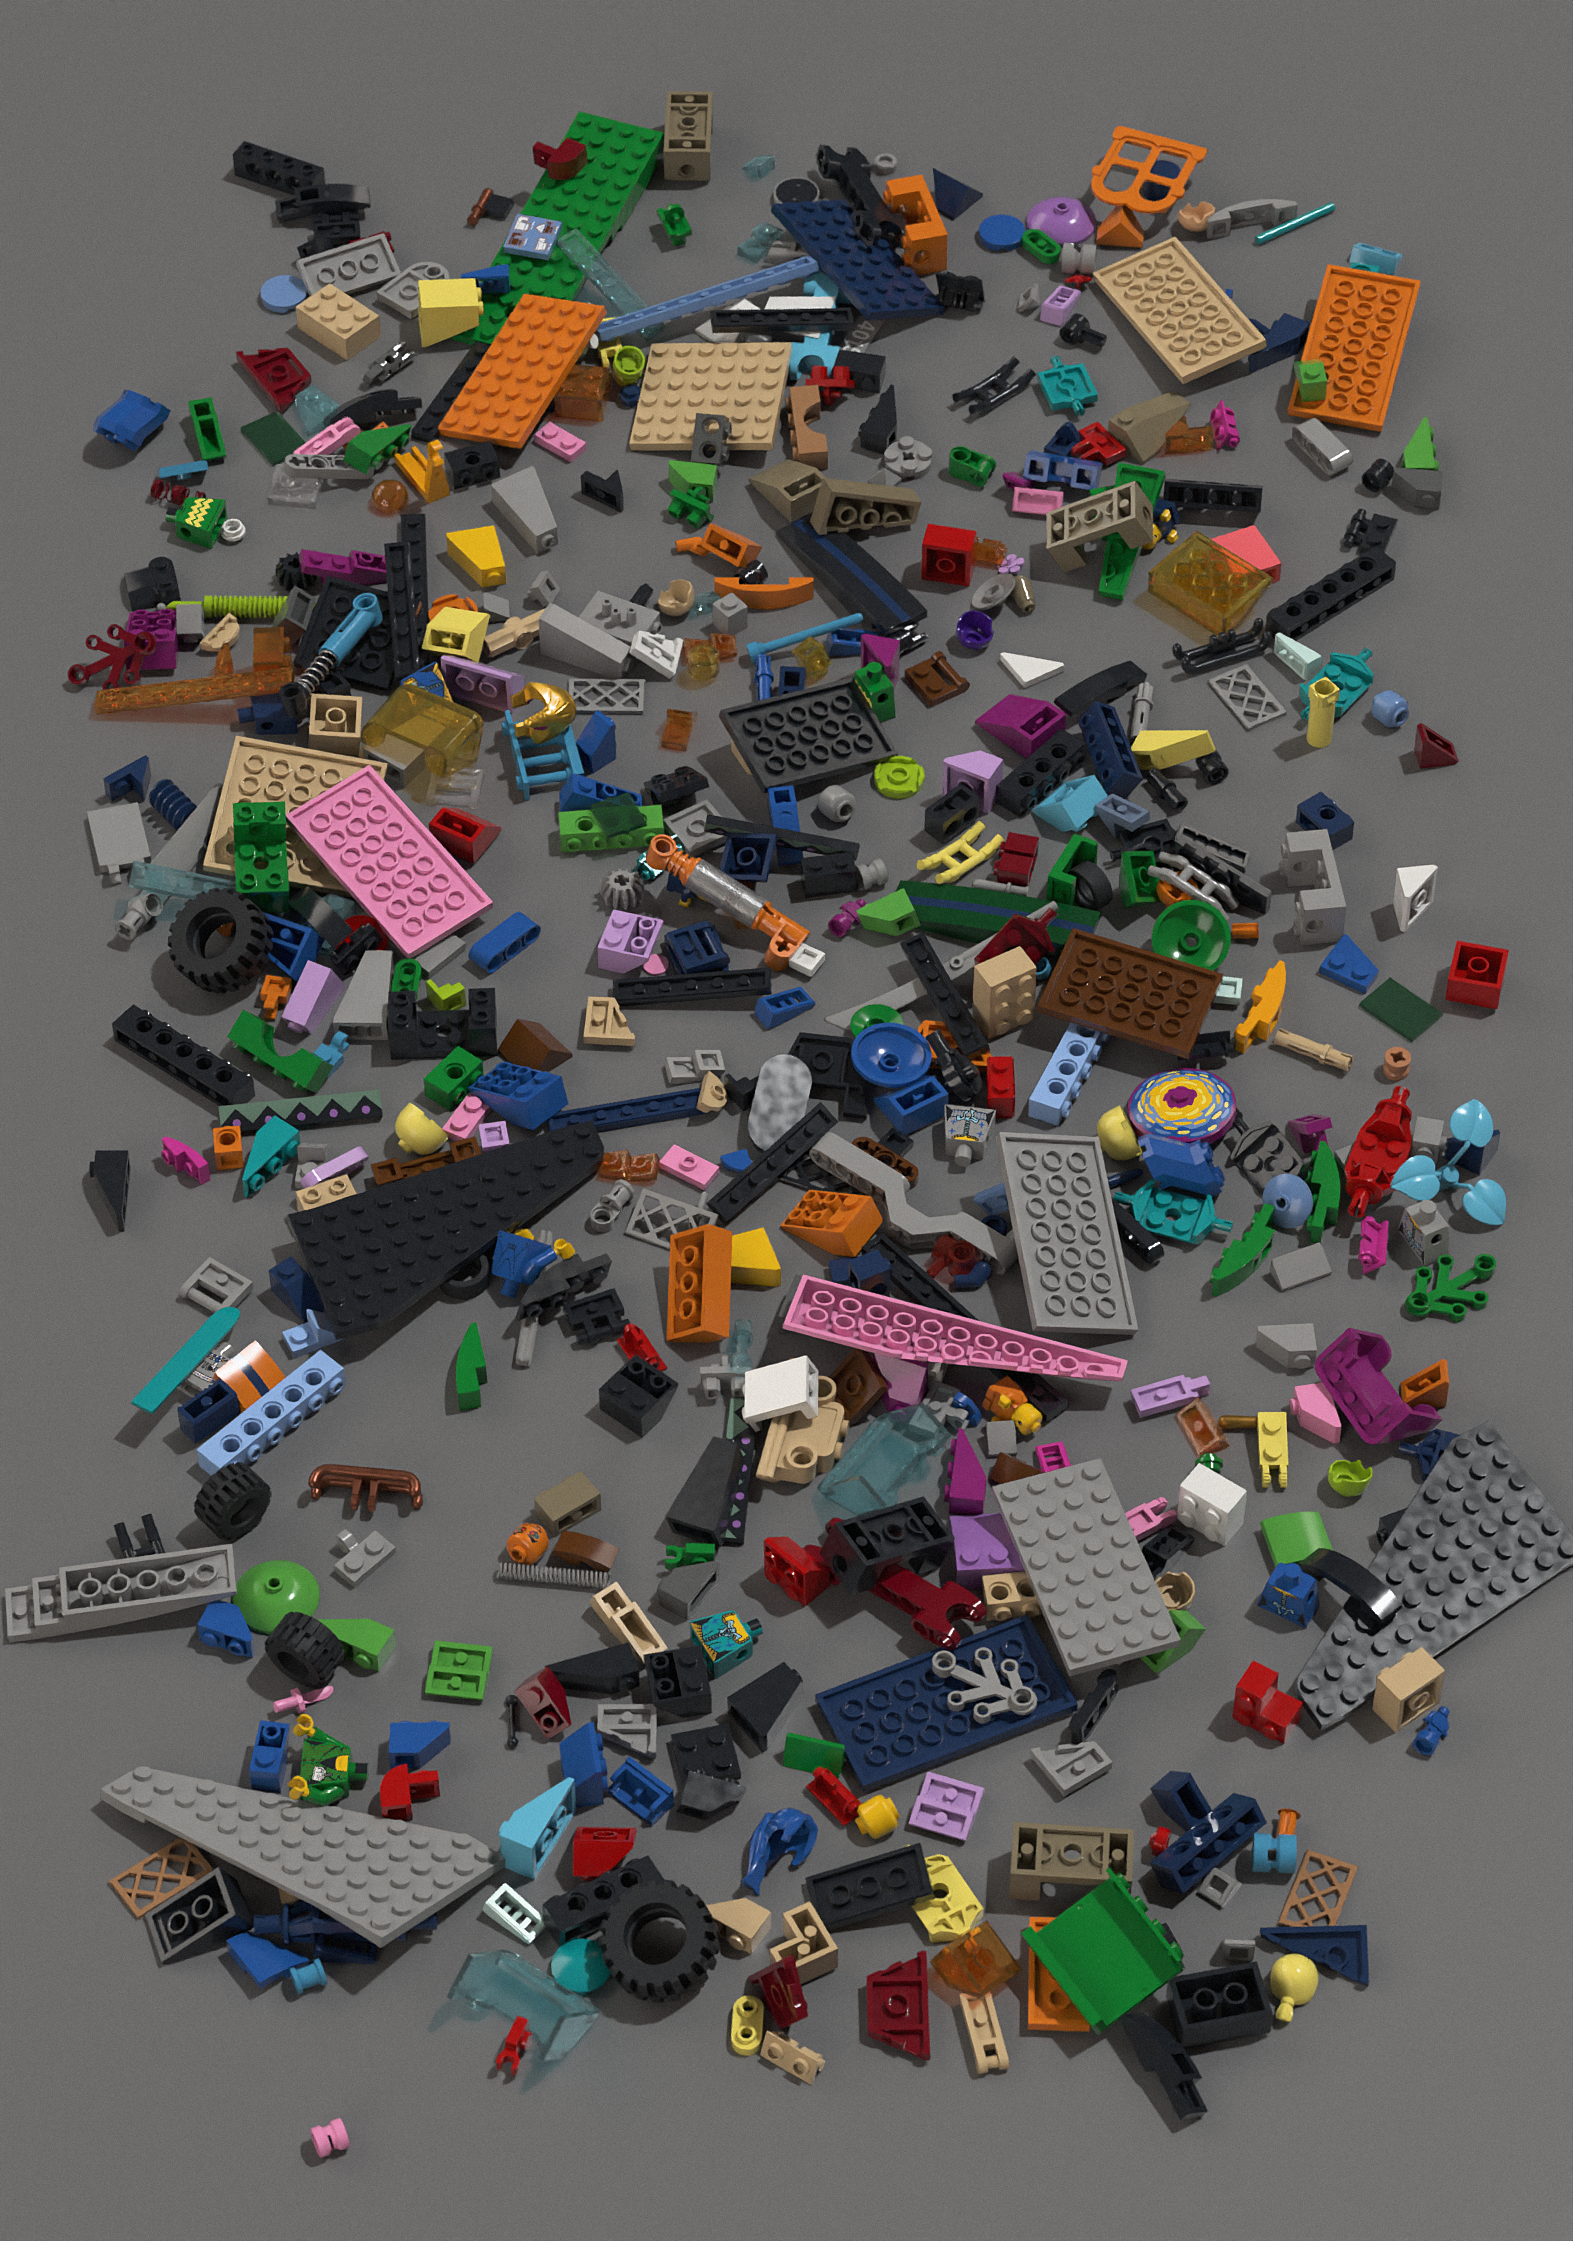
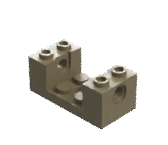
M667 91L664 137L665 180H711L713 92Z
M1135 481L1047 512V550L1064 572L1087 565L1084 543L1118 531L1130 549L1153 542V505Z
M1013 1822L1009 1899L1039 1901L1040 1882L1099 1886L1109 1878L1106 1872L1107 1868H1110L1115 1875L1121 1873L1131 1886L1127 1890L1131 1894L1134 1829ZM1069 1850H1075L1080 1853V1857L1069 1859L1064 1853Z

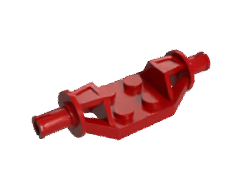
M1401 1086L1394 1087L1391 1099L1379 1101L1375 1112L1359 1130L1344 1169L1346 1192L1352 1198L1347 1211L1353 1217L1357 1208L1359 1210L1357 1218H1362L1365 1215L1368 1204H1376L1382 1197L1396 1191L1390 1187L1391 1181L1399 1167L1408 1160L1412 1147L1410 1130L1412 1111L1406 1105L1407 1099L1410 1096V1091L1406 1087L1403 1088L1401 1095L1399 1094Z

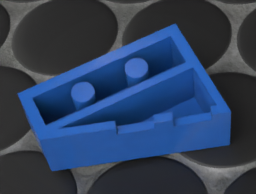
M264 913L270 921V927L273 929V938L270 939L273 942L272 952H268L267 956L298 982L307 961L315 962L325 940L311 928Z

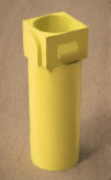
M1327 677L1311 684L1308 692L1310 708L1307 741L1310 745L1317 748L1326 747L1332 741L1336 701L1339 700L1340 689Z

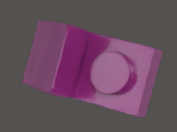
M1311 1114L1288 1121V1126L1302 1152L1309 1153L1318 1150L1320 1141H1325L1328 1145L1325 1130L1333 1128L1330 1117Z

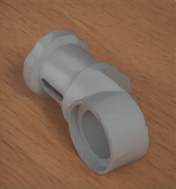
M622 1179L616 1180L613 1184V1189L601 1197L590 1215V1225L593 1230L605 1233L613 1229L616 1217L622 1212V1206L628 1200H632L635 1197V1190L630 1183ZM604 1215L609 1217L610 1220L601 1223L595 1218Z

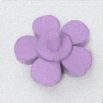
M1015 554L1008 555L1006 560L1001 559L997 562L999 574H1017L1020 572V567L1024 566L1025 561L1023 558H1017Z

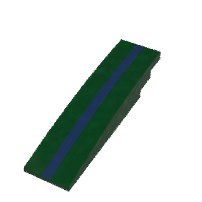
M900 880L896 890L899 891L904 888L921 924L916 929L976 944L998 933L1014 914L1026 917L1052 902L1005 892ZM1056 902L1059 908L1056 911L1058 915L1047 925L1046 929L1054 951L1052 953L1048 951L1046 954L1060 957L1073 928L1095 934L1101 912ZM1011 946L1006 951L1015 949L1016 946Z

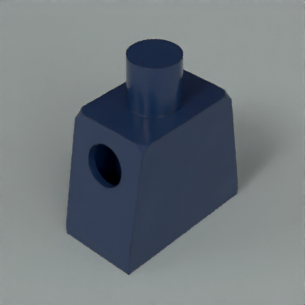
M289 682L252 692L250 694L251 707L237 709L239 724L254 722L256 733L259 735L297 734V720L285 714L279 697L280 688Z

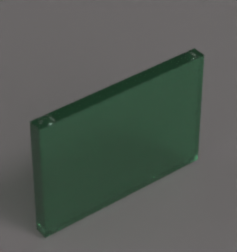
M278 411L240 427L241 432L272 466L284 462L286 456L293 454L295 450L306 443Z
M1391 977L1359 1004L1362 1009L1410 1042L1415 1041L1443 1016L1442 1012Z

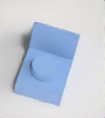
M307 1309V1323L282 1332L283 1340L293 1358L343 1340H335L325 1313Z

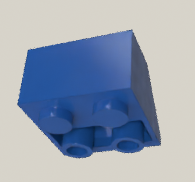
M924 1076L914 1084L893 1088L873 1098V1101L894 1127L903 1135H907L944 1116L945 1104H948V1092L934 1076Z
M590 1722L559 1743L563 1778L565 1780L570 1777L575 1782L576 1808L604 1804L603 1792H608V1774L606 1760L603 1758L602 1736L601 1733H595L594 1722Z

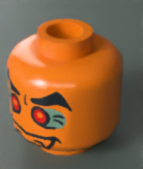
M523 1523L508 1537L506 1546L510 1557L515 1562L527 1566L528 1564L533 1565L547 1551L549 1540L546 1531L541 1526Z

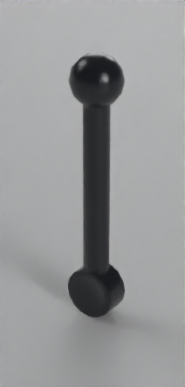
M509 1695L506 1698V1705L509 1707L510 1738L507 1740V1745L510 1748H516L519 1743L515 1734V1707L518 1704V1699L515 1695Z

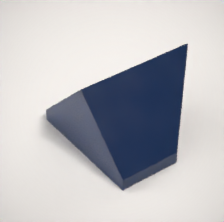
M933 168L935 201L939 213L955 220L983 197L982 192Z
M1499 1129L1493 1130L1492 1138L1483 1147H1476L1470 1143L1469 1148L1455 1164L1480 1176L1498 1151ZM1455 1137L1447 1138L1444 1153L1445 1159L1451 1161L1466 1141H1459Z

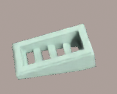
M1281 633L1275 635L1274 653L1303 680L1311 679L1321 670V655Z
M506 1883L485 1902L482 1909L490 1918L527 1944H530L546 1928L542 1921V1915ZM506 1901L508 1904L501 1909L499 1905ZM514 1907L518 1911L510 1917L507 1913ZM524 1914L527 1918L519 1925L516 1921ZM534 1921L537 1925L528 1933L525 1928Z

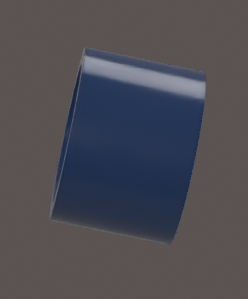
M1157 160L1150 173L1176 179L1181 170L1178 165L1171 161ZM1148 181L1143 183V195L1149 201L1164 199L1171 189L1170 187Z

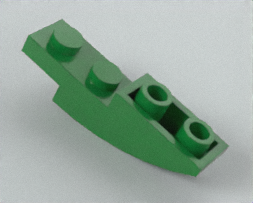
M1320 1141L1318 1151L1312 1152L1310 1167H1314L1313 1172L1308 1171V1177L1306 1178V1184L1310 1188L1313 1198L1312 1210L1315 1211L1314 1215L1308 1217L1306 1231L1311 1232L1310 1243L1321 1244L1325 1224L1336 1226L1340 1201L1339 1172L1334 1156L1325 1141Z
M1265 1203L1260 1213L1255 1212L1251 1221L1252 1228L1250 1232L1246 1231L1241 1241L1234 1239L1229 1248H1224L1220 1258L1221 1264L1219 1268L1215 1267L1209 1280L1213 1284V1296L1218 1297L1240 1285L1267 1258L1274 1245L1275 1230L1271 1229L1274 1220L1275 1206Z

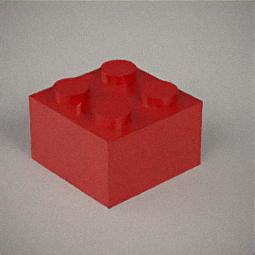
M928 524L922 542L921 579L970 587L976 566L977 531Z
M1457 941L1448 977L1445 1000L1498 1010L1509 950Z

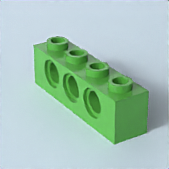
M661 805L558 812L561 852L650 846L653 837L664 834Z

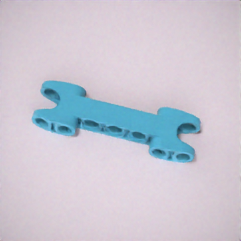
M819 265V271L813 272L811 276L805 278L803 297H836L832 308H838L839 303L851 304V301L828 275L820 271ZM821 331L819 338L805 336L804 343L792 342L790 380L797 381L804 372L812 371V366H827V379H833V367L840 346H831L833 331Z

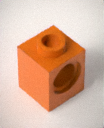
M240 1126L213 1128L217 1170L244 1168Z

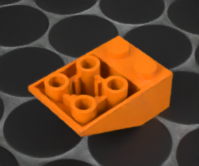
M809 1190L780 1226L783 1230L833 1255L855 1257L884 1220L871 1196Z

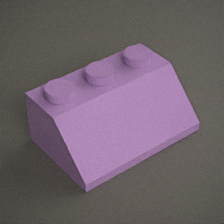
M443 655L441 657L442 677L450 696L504 712L510 710V713L513 714L516 708L513 709L511 706L510 695L516 694L523 689L524 676L456 656Z

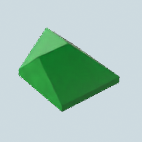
M1153 851L1122 852L1119 888L1124 909L1161 902L1156 892V884L1159 878L1148 875L1149 867L1151 865L1156 867Z

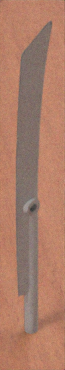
M1052 901L1026 917L1040 919L1049 907L1055 912L1059 908L1056 902ZM995 935L942 964L950 979L953 980L974 968V958ZM916 978L863 1004L824 1018V1021L851 1032V1018L860 1008L871 1004H882L897 1010L926 995L927 992L919 978Z

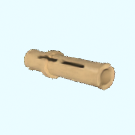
M1282 1028L1277 1031L1274 1039V1044L1314 1058L1322 1065L1329 1064L1346 1072L1350 1070L1354 1061L1353 1055L1340 1052L1330 1044H1319Z

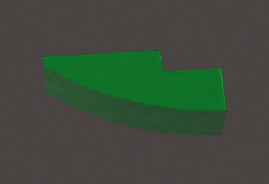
M212 397L188 401L189 414L202 461L226 458L225 446Z
M477 1322L470 1324L458 1353L456 1387L459 1411L481 1407L479 1384L488 1383L486 1363Z

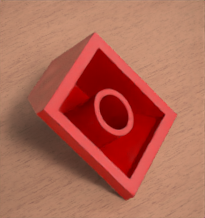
M577 1827L573 1840V1876H580V1879L584 1881H593L604 1872L610 1871L634 1848L637 1828Z

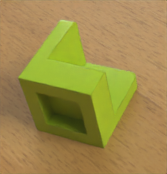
M431 979L426 981L427 998L438 1011L459 1010L466 1006L465 988L460 982L452 986L447 983L438 988Z

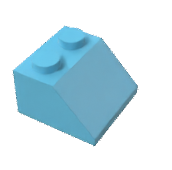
M1095 775L1064 782L1032 811L1035 815L1062 832L1070 830L1077 832L1087 825L1086 821L1090 817L1093 818L1098 815L1095 805L1108 796Z

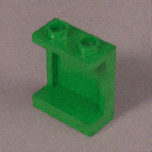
M1077 834L1072 836L1048 874V901L1075 906L1076 877L1067 873L1083 861H1090L1097 865L1098 843Z

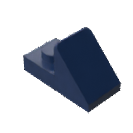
M145 755L103 778L106 796L111 801H114L133 790L142 800H145L151 778L149 758Z

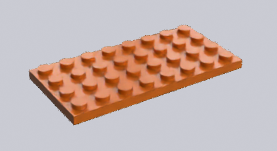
M1327 265L1301 361L1318 359L1323 362L1327 378L1326 399L1302 402L1296 378L1287 415L1307 419L1316 418L1323 422L1382 432L1421 284L1420 280Z
M524 294L438 426L440 435L483 443L490 441L491 444L521 449L607 314L605 306Z

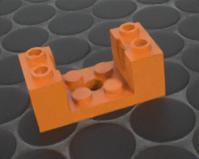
M923 175L886 181V191H883V200L891 213L901 214L907 222L905 236H902L905 254L901 255L905 266L910 267L916 275L947 270L948 234Z

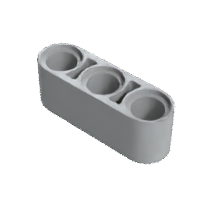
M1312 418L1292 428L1291 432L1294 442L1326 474L1333 475L1352 465L1353 458L1347 447L1316 418Z

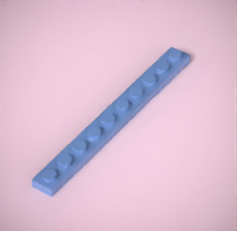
M809 255L602 322L594 334L600 341H613L617 336L634 334L638 332V329L644 327H656L660 325V322L677 320L687 313H699L706 307L720 306L725 301L733 298L742 299L749 293L763 292L776 284L785 285L792 279L809 277L813 272L819 271L818 263Z

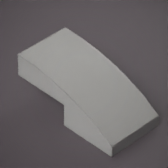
M694 1050L692 1057H667L664 1064L669 1084L702 1081L708 1071L715 1076L725 1073L720 1050Z

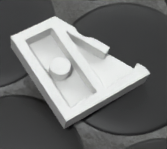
M639 630L633 636L629 653L670 679L676 673L683 640L680 638H676L673 641L666 640L665 635H652L649 632Z

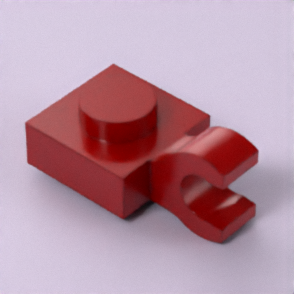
M520 2016L516 2017L505 2040V2047L496 2059L498 2070H501L504 2063L512 2062V2075H516L519 2072V2056L522 2050L526 2051L529 2048L533 2035L529 2030V2019Z

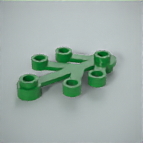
M1448 1254L1440 1255L1437 1260L1439 1272L1436 1289L1429 1293L1426 1292L1427 1285L1432 1279V1271L1425 1266L1417 1268L1415 1273L1416 1291L1412 1292L1405 1301L1407 1312L1416 1317L1427 1316L1430 1312L1449 1315L1451 1320L1461 1322L1466 1317L1467 1309L1465 1305L1461 1303L1450 1305L1437 1301L1444 1298L1470 1302L1472 1307L1478 1310L1486 1308L1488 1304L1486 1292H1472L1459 1289L1478 1278L1488 1279L1493 1276L1496 1270L1495 1258L1489 1254H1480L1475 1258L1472 1269L1448 1281L1449 1273L1453 1270L1454 1259Z

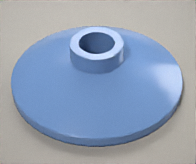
M1293 1174L1275 1176L1267 1183L1264 1189L1263 1205L1266 1203L1275 1206L1273 1223L1277 1226L1295 1228L1302 1225L1310 1216L1313 1208L1312 1194L1308 1185L1298 1176ZM1281 1198L1286 1202L1285 1207L1281 1203Z

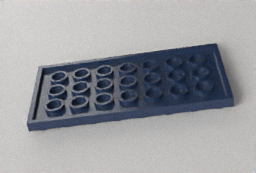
M846 199L773 204L772 214L804 250L817 261L820 268L867 320L943 315L945 306L939 302L938 297L930 291L910 267L905 266L901 256L891 248L887 241L880 238L878 246H868L858 236L853 227L854 212Z
M1028 1615L961 1639V1643L954 1650L940 1647L815 1694V1702L836 1742L845 1745V1759L863 1792L1078 1711V1703ZM982 1647L988 1648L992 1652V1662L1000 1684L1011 1689L1009 1680L1001 1675V1663L1006 1659L1015 1660L1018 1663V1674L1023 1686L1029 1687L1037 1697L1035 1710L1026 1715L1007 1711L991 1715V1719L986 1723H979L974 1719L975 1705L978 1703L991 1704L1003 1699L993 1696L965 1703L964 1708L960 1711L949 1709L947 1705L949 1693L952 1691L962 1692L977 1687L953 1676L942 1678L936 1675L932 1669L933 1656L939 1651H949L955 1656L956 1665L985 1677L982 1668L977 1666L974 1660L977 1649ZM980 1656L979 1658L982 1659V1660H985V1659H987L988 1657H987V1656ZM1011 1667L1005 1668V1670H1007V1671H1013V1670H1014V1669L1011 1668ZM953 1699L952 1702L959 1703L961 1700ZM979 1711V1712H978L980 1715H985V1714H987L986 1711Z

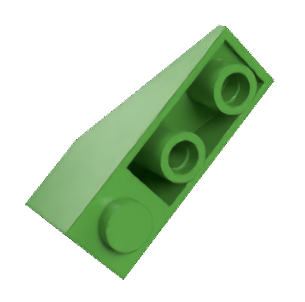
M1428 417L1423 418L1403 452L1402 468L1439 471L1438 460H1434L1436 458V444L1431 443L1434 438L1433 427H1429Z
M317 1619L337 1636L344 1647V1657L355 1661L363 1668H371L379 1672L396 1647L395 1630L371 1619Z

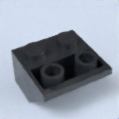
M635 1354L599 1388L600 1410L643 1438L661 1421L678 1388V1382Z
M701 1645L643 1655L654 1707L682 1718L712 1713V1694Z

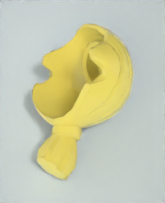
M1289 1954L1283 1956L1274 1963L1271 1969L1270 1988L1272 1993L1281 2000V2005L1275 2012V2018L1278 2020L1291 2022L1294 2005L1308 2003L1313 1998L1317 1989L1318 1972L1316 1966L1303 1955Z

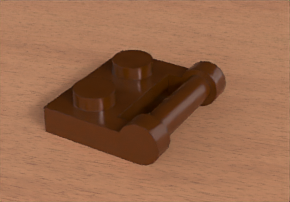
M941 651L935 652L931 658L905 669V678L931 707L966 692L970 687V683L964 677L959 676L946 661L947 658ZM940 668L953 685L948 686L935 669Z

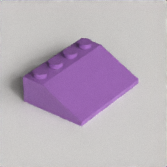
M1001 1513L950 1516L951 1533L955 1537L952 1549L955 1580L958 1585L967 1590L982 1589V1576L1025 1571Z

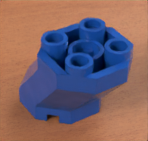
M123 390L120 399L96 418L93 431L103 435L105 439L115 444L120 442L128 449L137 451L138 447H141L144 438L167 420L171 410L158 402H152L150 398L131 390Z
M1151 1133L1139 1137V1146L1144 1145L1146 1151L1142 1153L1155 1182L1160 1181L1159 1188L1161 1190L1169 1186H1175L1212 1196L1222 1192L1223 1186H1225L1224 1181L1226 1180L1220 1166L1215 1167L1212 1162L1214 1154L1208 1142L1202 1144L1199 1139L1189 1144Z

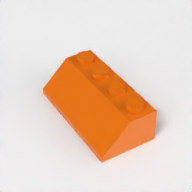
M706 1224L670 1235L666 1341L712 1343L729 1338L732 1231Z

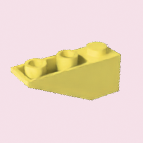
M1140 730L1131 747L1139 770H1152L1154 768L1161 770L1213 753L1216 750L1208 730Z

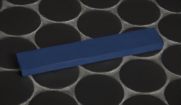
M701 1088L560 1111L547 1119L546 1122L548 1130L551 1132L566 1126L592 1120L597 1132L708 1113L697 1109Z

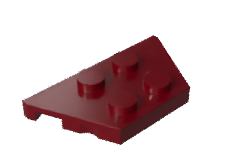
M289 348L258 350V354L244 355L243 351L236 352L237 361L280 413L312 382L311 374Z
M920 1951L917 1953V1957L905 1963H902L900 1960L890 1965L886 1970H879L866 1976L868 2037L925 2061H930L927 1951Z
M793 1955L781 1959L748 1977L752 1985L757 1983L761 1985L765 1993L761 2000L780 2030L809 2017L807 2012L808 2005L803 1996Z

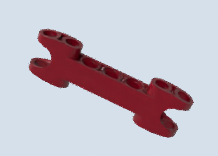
M837 1517L830 1519L825 1525L828 1535L836 1522L843 1521V1519ZM805 1545L803 1549L829 1569V1583L833 1585L840 1584L841 1582L819 1553L822 1547ZM897 1563L885 1566L874 1588L867 1590L912 1616L910 1624L918 1635L933 1644L949 1650H954L961 1643V1637L951 1625L952 1622L959 1619L980 1622L987 1615L984 1604L964 1587L953 1581H947L941 1588H938Z

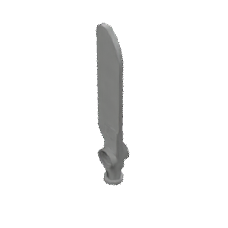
M222 787L211 789L146 868L144 890L138 896H134L129 900L126 911L127 915L115 924V930L121 937L133 940L141 926L146 925L152 917L161 914L163 903L206 852L204 839L212 832Z

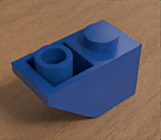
M599 710L594 712L576 741L581 764L591 773H595L616 760L615 723L610 717H606Z
M222 1600L209 1602L197 1624L200 1641L210 1647L217 1646L229 1650L238 1656L245 1655L253 1658L255 1655L253 1637L239 1606Z
M260 1720L249 1767L252 1790L281 1793L287 1768L289 1723Z
M410 1721L390 1723V1768L393 1769L402 1764H407V1769L422 1768L451 1743L449 1722L430 1721L412 1723Z

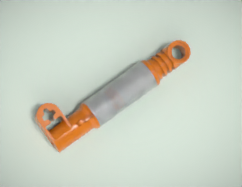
M659 834L653 837L646 854V862L651 868L655 870H666L668 868L667 872L670 874L674 872L673 875L675 877L679 875L678 879L681 880L682 885L690 889V891L722 909L725 913L730 914V916L734 917V919L736 918L745 926L747 925V927L753 930L759 929L772 937L764 956L766 965L775 971L785 970L789 966V960L802 943L805 944L811 933L809 930L772 908L771 902L704 861V859L693 857L689 859V854L686 853L684 855L682 850L678 852L679 848L676 847L675 841L670 836ZM782 944L786 946L785 950L779 952Z

